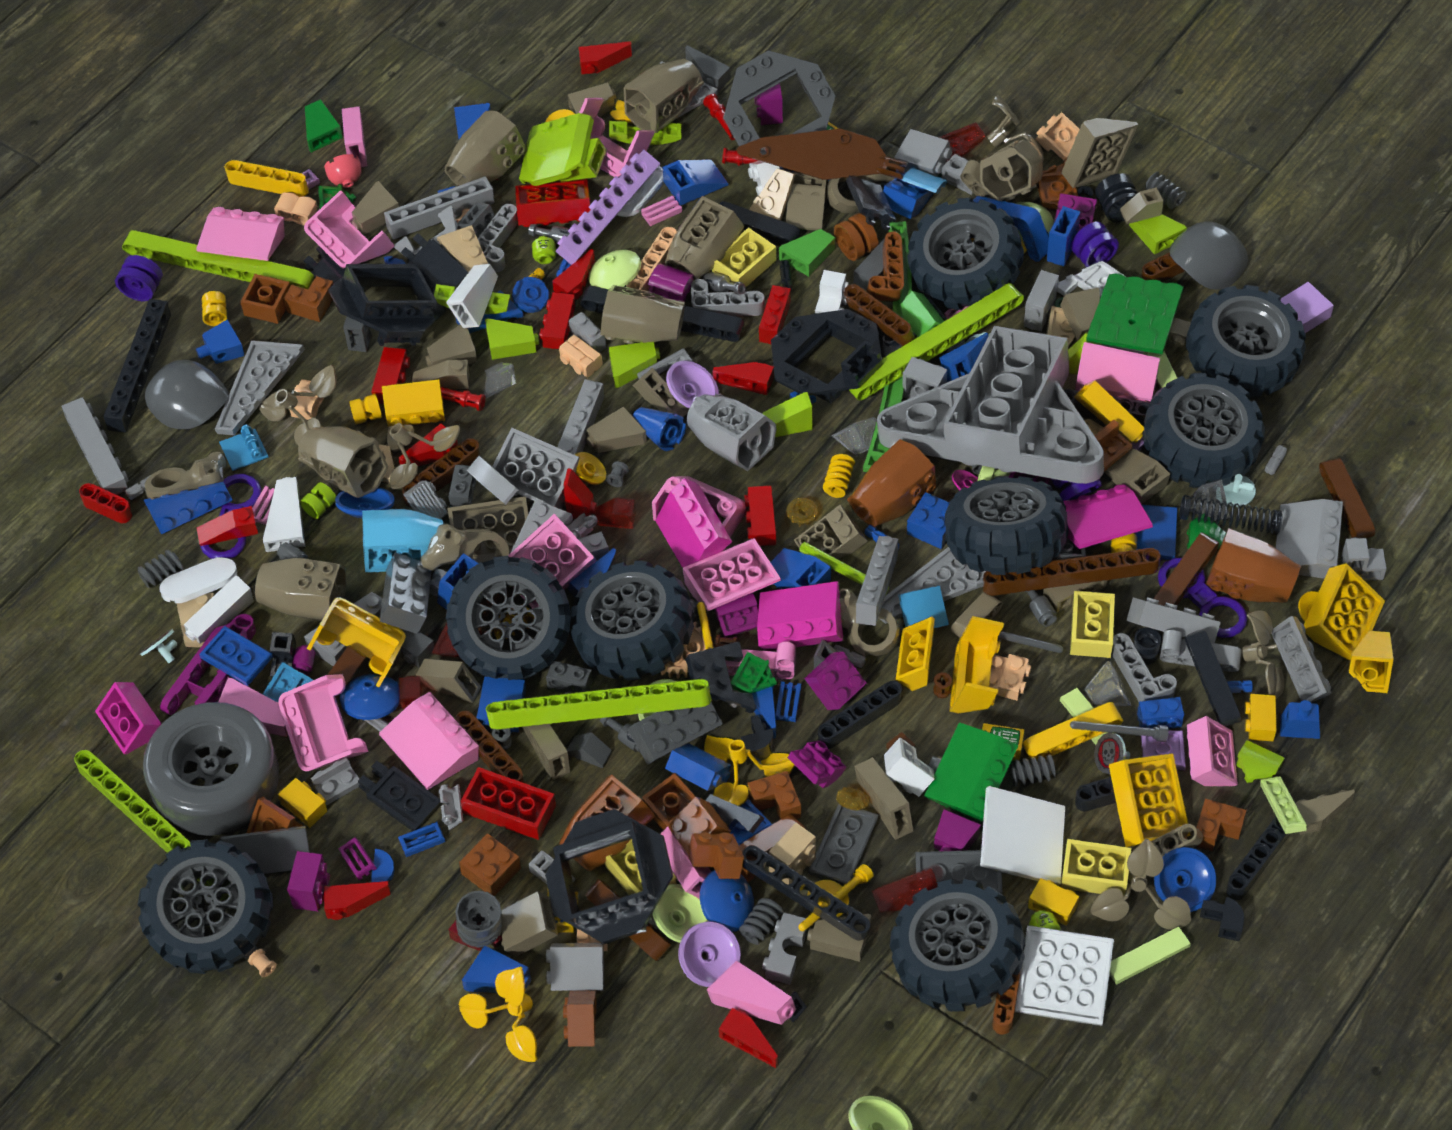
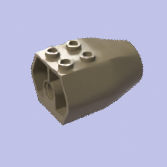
M678 59L648 68L624 86L625 115L640 130L659 132L682 114L694 95L704 84L699 70L687 59Z
M485 111L458 140L445 165L444 172L457 186L485 176L489 183L501 177L523 155L527 148L514 123L497 111Z
M1017 139L1010 145L989 154L980 161V183L997 201L1003 199L1005 202L1019 195L1020 192L1021 195L1032 191L1031 189L1037 187L1036 183L1042 179V152L1034 142L1026 139Z
M702 196L677 229L665 260L666 265L693 274V281L700 279L714 268L716 260L720 262L725 257L727 249L743 231L744 224L734 211Z
M612 285L607 291L600 335L605 336V339L608 340L623 339V342L628 344H634V342L678 341L684 318L685 302L668 299L649 291Z
M314 427L303 435L299 443V461L315 470L330 485L356 498L374 492L379 487L388 469L385 461L386 457L381 452L378 441L373 437L365 436L360 431L347 427Z
M291 558L264 563L260 567L256 579V601L286 615L322 621L335 598L344 599L346 593V568L341 564L303 558Z

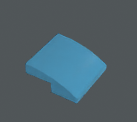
M911 168L902 179V181L938 194L941 187H945L947 183L945 179L916 168Z
M940 586L898 595L905 627L930 617L935 618L934 628L949 625Z
M282 662L262 695L278 703L283 693L314 680Z

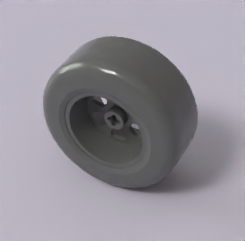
M208 702L178 711L156 729L145 749L143 774L153 803L164 819L182 831L209 836L229 833L248 825L259 798L264 797L271 802L278 786L279 764L270 734L254 714L233 704ZM219 751L231 753L226 758L217 756ZM210 753L208 756L200 758V756ZM190 763L197 765L195 772L184 773ZM239 764L233 774L226 772L228 765ZM197 779L206 781L204 786L192 785V783ZM219 779L224 780L218 784L213 785V783Z

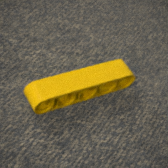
M232 160L225 164V171L230 184L278 194L284 192L294 193L299 197H304L309 192L305 175L302 173Z
M1108 702L1027 738L1022 745L1029 758L1034 757L1038 761V757L1043 756L1046 759V756L1049 754L1054 756L1106 733L1072 729L1070 727L1072 721L1121 725L1123 719L1115 704Z

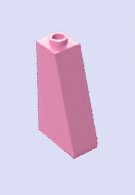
M360 107L342 109L346 153L353 154L354 158L358 156L361 167L367 166Z
M232 678L227 679L218 702L233 704L248 710L263 723L270 734L287 737L288 732L277 702Z
M667 827L661 835L665 838L672 871L685 892L700 899L701 885L706 876L711 873V870L708 867H693L687 852Z
M737 960L707 989L711 1002L715 1005L728 1009L743 1010L748 1015L780 1025L796 1011L791 996Z

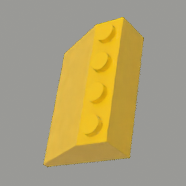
M1347 563L1329 568L1304 623L1306 634L1317 644L1351 660L1352 652L1365 635L1373 630L1385 600Z
M1173 753L1127 759L1109 764L1125 847L1139 846L1146 838L1153 841L1182 825L1188 824Z

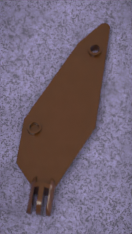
M843 129L763 137L737 148L739 155L822 180L847 178L849 175L856 177L883 174L902 180V174L906 170L904 167H907L908 164L907 162L887 157L875 139ZM762 150L767 151L765 155H762L760 152Z

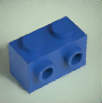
M1180 697L1140 701L1137 711L1139 726L1153 728L1154 726L1157 727V725H1167L1168 729L1182 727L1184 712Z

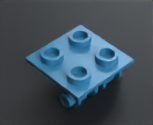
M248 425L241 427V434L219 442L232 471L268 458V454L256 429H252Z

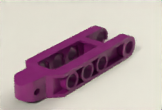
M240 614L230 624L214 628L162 699L161 711L173 715L189 693L199 696L194 702L195 705L217 702L220 699L227 679L234 678L218 669V674L205 688L196 685L211 665L201 659L199 654L224 626L251 641L256 633V627L250 615Z

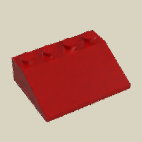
M587 179L551 182L539 186L531 184L515 186L519 226L530 227L531 224L549 225L552 222L564 224L573 220L580 222L578 220L585 211L588 213L591 210L588 208L590 206Z

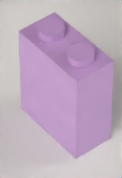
M1309 282L1281 298L1283 304L1289 303L1298 314L1297 321H1302L1305 333L1329 319L1334 306Z

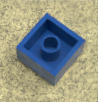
M925 492L907 520V534L942 549L947 542L945 513L949 502Z

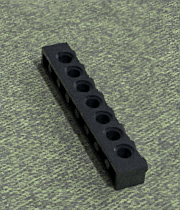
M149 298L103 416L108 430L127 432L171 317L167 301Z

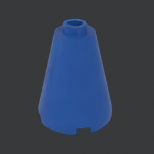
M644 407L637 409L633 413V418L644 428L646 436L660 449L670 451L674 449L672 446L675 443L679 444L686 429L682 416Z

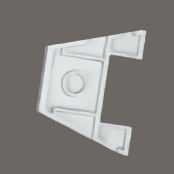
M1101 261L1082 269L1081 273L1071 274L1065 280L1058 281L1057 292L1064 296L1072 292L1077 286L1083 290L1099 287L1101 298L1109 274H1123Z

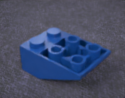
M678 160L663 167V182L680 205L728 186V182L712 160Z
M897 178L884 185L883 189L891 210L909 219L918 215L934 194V192Z
M988 333L940 357L942 367L947 369V382L970 373L989 337Z
M784 548L770 562L781 578V581L773 585L781 590L829 583L831 580V567L815 556Z

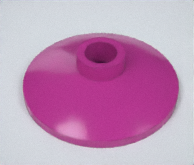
M956 470L952 474V480L959 491L962 488L971 487L972 483L977 482L978 479L974 474L965 470Z

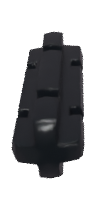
M781 260L779 267L782 287L791 288L792 291L789 261Z

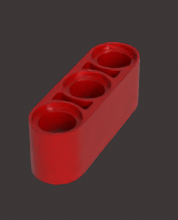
M91 483L80 487L79 493L86 508L119 523H126L131 520L132 512L125 498Z

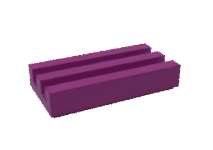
M356 837L339 848L342 856L359 881L363 879L362 876L364 874L366 876L369 875L371 869L373 871L377 869ZM356 844L367 861V866L363 864L352 845ZM346 849H349L352 855L354 856L355 860L361 867L360 871L356 869L355 865L345 852Z

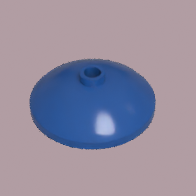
M377 488L374 492L359 498L342 491L336 496L335 504L343 513L356 518H362V511L389 510L394 505V496L391 492L382 488Z
M380 674L361 675L348 682L345 686L344 692L340 694L341 707L349 716L356 719L373 720L382 718L393 712L400 704V686L395 680L385 676L380 687H377L376 684L381 676Z
M1182 847L1167 852L1162 857L1164 862L1162 871L1154 877V885L1159 898L1164 902L1168 897H1181L1188 903L1190 912L1202 908L1203 900L1209 901L1216 887V874L1211 861L1202 852L1193 848ZM1178 876L1182 877L1181 883L1177 881Z
M714 870L706 876L701 885L700 905L708 922L722 924L731 932L739 930V927L744 924V920L748 918L749 913L753 911L754 896L748 881L742 874H740L739 879H719Z

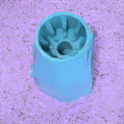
M406 509L362 511L365 572H386L394 553L421 561V557L428 550L431 538L437 532L438 526L443 524V520Z

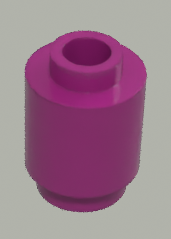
M302 645L295 649L292 668L308 676L313 668L315 651L312 648L308 650V645Z

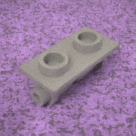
M582 513L567 528L577 539H580L594 530L593 527L597 525L598 520L594 515L586 517L585 513Z
M459 784L453 788H449L448 785H442L441 789H439L440 802L444 803L441 806L442 821L445 825H448V830H451L463 821Z

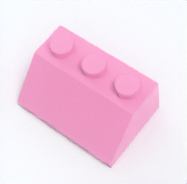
M1207 716L1188 724L1187 739L1192 780L1203 786L1238 785L1232 730Z

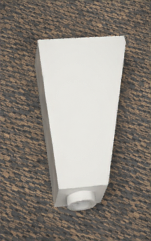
M491 264L474 265L447 301V305L463 328L480 326L498 278Z
M285 477L276 481L263 537L266 552L278 551L279 547L285 542L288 544L292 543L297 548L305 547L299 486L296 477Z
M237 575L233 577L184 624L186 636L191 641L196 640L199 644L204 642L214 628L227 624L254 602L251 588Z

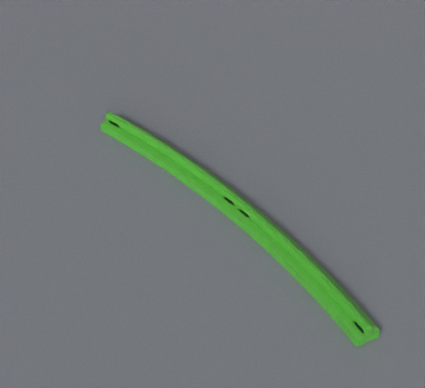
M906 221L889 223L891 228L888 231L889 233L895 230V232L899 233L900 230L902 238L904 287L901 298L898 301H893V312L902 318L903 314L900 304L912 292L911 271L907 258L909 241ZM903 376L884 387L879 414L881 411L902 402L904 388H902ZM877 423L863 466V472H867L873 465V462H876L890 449L880 443Z

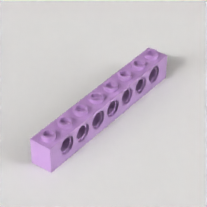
M644 149L640 154L637 152L630 159V162H632L630 166L626 164L621 169L620 173L622 175L619 178L617 176L613 178L609 183L611 185L609 190L605 188L600 193L601 199L599 201L595 199L588 207L591 210L588 213L585 211L578 219L580 223L572 225L568 230L570 233L568 237L564 235L557 243L559 247L556 252L571 265L580 258L660 165Z

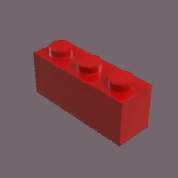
M772 285L759 326V342L771 344V339L783 329L791 304V288Z
M552 292L551 300L548 299L547 301L548 313L544 314L543 317L544 329H540L539 335L540 340L543 342V348L559 349L564 342L568 341L570 332L569 319L573 318L576 307L575 295Z
M383 348L371 391L372 395H376L378 404H384L382 386L405 383V370L410 366V357H407L406 349Z
M771 485L748 487V495H744L745 506L749 507V511H746V522L751 524V527H747L748 539L755 538L759 546L776 545Z

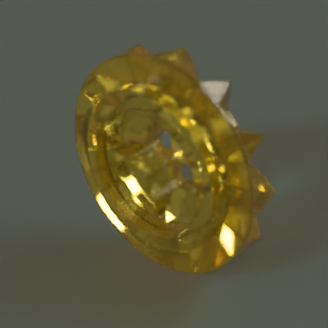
M796 498L787 506V518H790L792 523H798L799 526L804 523L808 525L809 522L815 521V517L818 515L817 505L808 498ZM799 507L805 512V516L799 513Z
M843 787L842 790H838L836 799L840 805L847 809L862 810L868 807L870 797L867 796L865 791H860L859 788L854 789L850 787L848 789Z

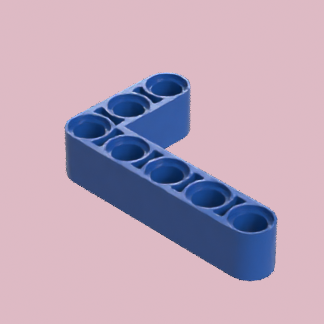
M977 196L973 199L974 203H978L982 199L995 204L997 209L1005 210L1013 219L1015 227L1020 231L1027 253L1032 260L1038 262L1047 254L1049 237L1041 215L1035 208L997 201L996 199Z

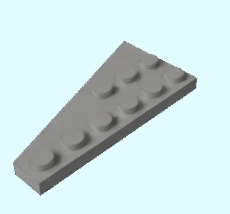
M251 341L215 427L216 433L235 435L305 350L304 346L301 344Z
M947 547L887 594L882 608L888 610L897 620L903 617L899 594L940 586L944 602L983 587V575L986 571L980 573L971 570L967 564L962 565L956 560L950 548ZM880 619L885 624L888 623L887 621Z

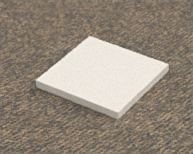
M988 786L985 794L980 866L1039 881L1042 878L1053 881L1057 886L1060 885L1065 806Z
M1027 925L1026 946L1024 947L1025 959L1020 973L1015 1012L1102 1026L1114 939Z

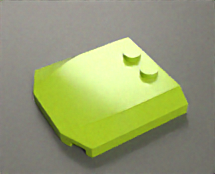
M577 113L533 126L529 133L526 145L527 150L524 154L519 176L522 184L528 182L533 186H539L571 176L572 170L578 166L583 168L594 123L593 118L590 115Z

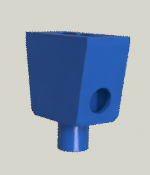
M228 320L203 333L204 345L196 348L200 359L210 355L214 363L217 364L245 356L242 344Z
M1303 700L1300 703H1288L1280 716V736L1320 739L1319 705L1308 700Z

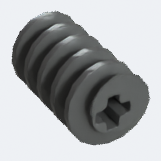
M1159 171L1153 173L1146 182L1145 190L1157 187L1164 205H1167L1169 209L1179 206L1185 199L1187 192H1181L1180 187L1175 188L1176 184H1170V179L1165 180V175L1159 176Z
M169 550L165 551V556L159 554L158 560L155 558L151 559L152 565L146 562L144 564L145 569L142 566L138 567L139 576L148 589L149 583L157 586L156 579L163 582L162 575L169 577V571H172L174 574L177 573L176 567L183 570V565L178 556Z
M1050 754L1046 756V760L1043 756H1039L1038 761L1036 758L1031 757L1029 762L1024 758L1021 764L1019 760H1014L1013 765L1010 763L1011 778L1015 787L1018 786V780H1021L1023 785H1026L1027 779L1030 780L1031 784H1034V779L1037 777L1041 783L1043 776L1046 777L1047 781H1050L1051 775L1055 777L1056 774L1054 761Z
M761 898L758 901V905L749 913L748 918L744 920V924L739 927L740 934L750 943L758 945L757 939L762 941L765 939L764 934H769L770 932L768 927H774L772 920L777 921L779 919L777 914H783L784 910L775 901L769 898Z

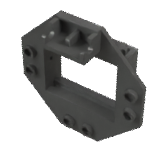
M768 50L736 69L723 119L739 146L759 139L741 105L795 74L820 118L792 134L827 129L835 94L818 64ZM762 150L760 153L765 155L767 151Z

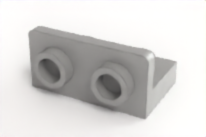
M348 758L336 761L332 766L318 771L311 778L314 789L325 798L326 805L359 787V777L350 766Z

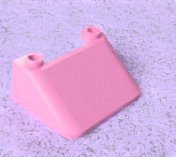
M339 191L305 223V232L341 268H345L346 264H359L388 253L394 245L383 231L369 241L350 223L353 220L352 211L355 209V206L342 191Z
M343 674L323 676L287 691L279 698V708L298 766L303 771L315 770L333 764L338 760L349 759L368 752L366 743L361 738L349 740L335 698L336 695L341 694L345 690L346 683Z

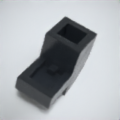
M272 632L270 652L273 656L270 672L271 678H273L282 662L292 667L296 649V640L293 633Z
M759 715L751 716L753 734L741 736L740 738L744 742L746 750H750L754 758L760 762L766 759L773 751V730H767L765 722H761ZM747 756V759H746L747 765L754 763V762Z
M1226 897L1225 904H1220L1214 900H1203L1200 917L1221 922L1218 937L1240 941L1244 924V912L1241 906Z

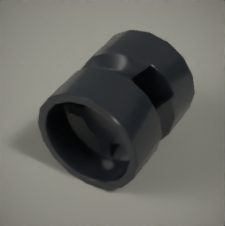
M1152 628L1139 629L1135 634L1134 646L1145 665L1154 663L1159 655L1161 636L1158 631Z

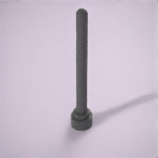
M1001 631L998 635L999 639L1057 653H1062L1064 650L1062 645Z
M1072 721L1070 723L1072 729L1151 736L1160 742H1166L1169 733L1167 725L1144 728Z

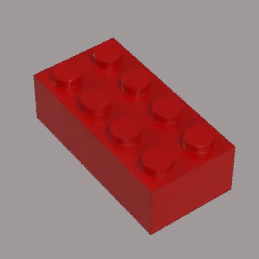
M478 767L461 799V806L464 814L539 840L556 807L554 793Z

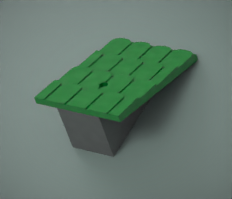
M1109 274L1086 341L1143 355H1148V352L1163 355L1184 286L1176 283L1166 284L1158 280H1143L1139 277H1125L1121 274Z

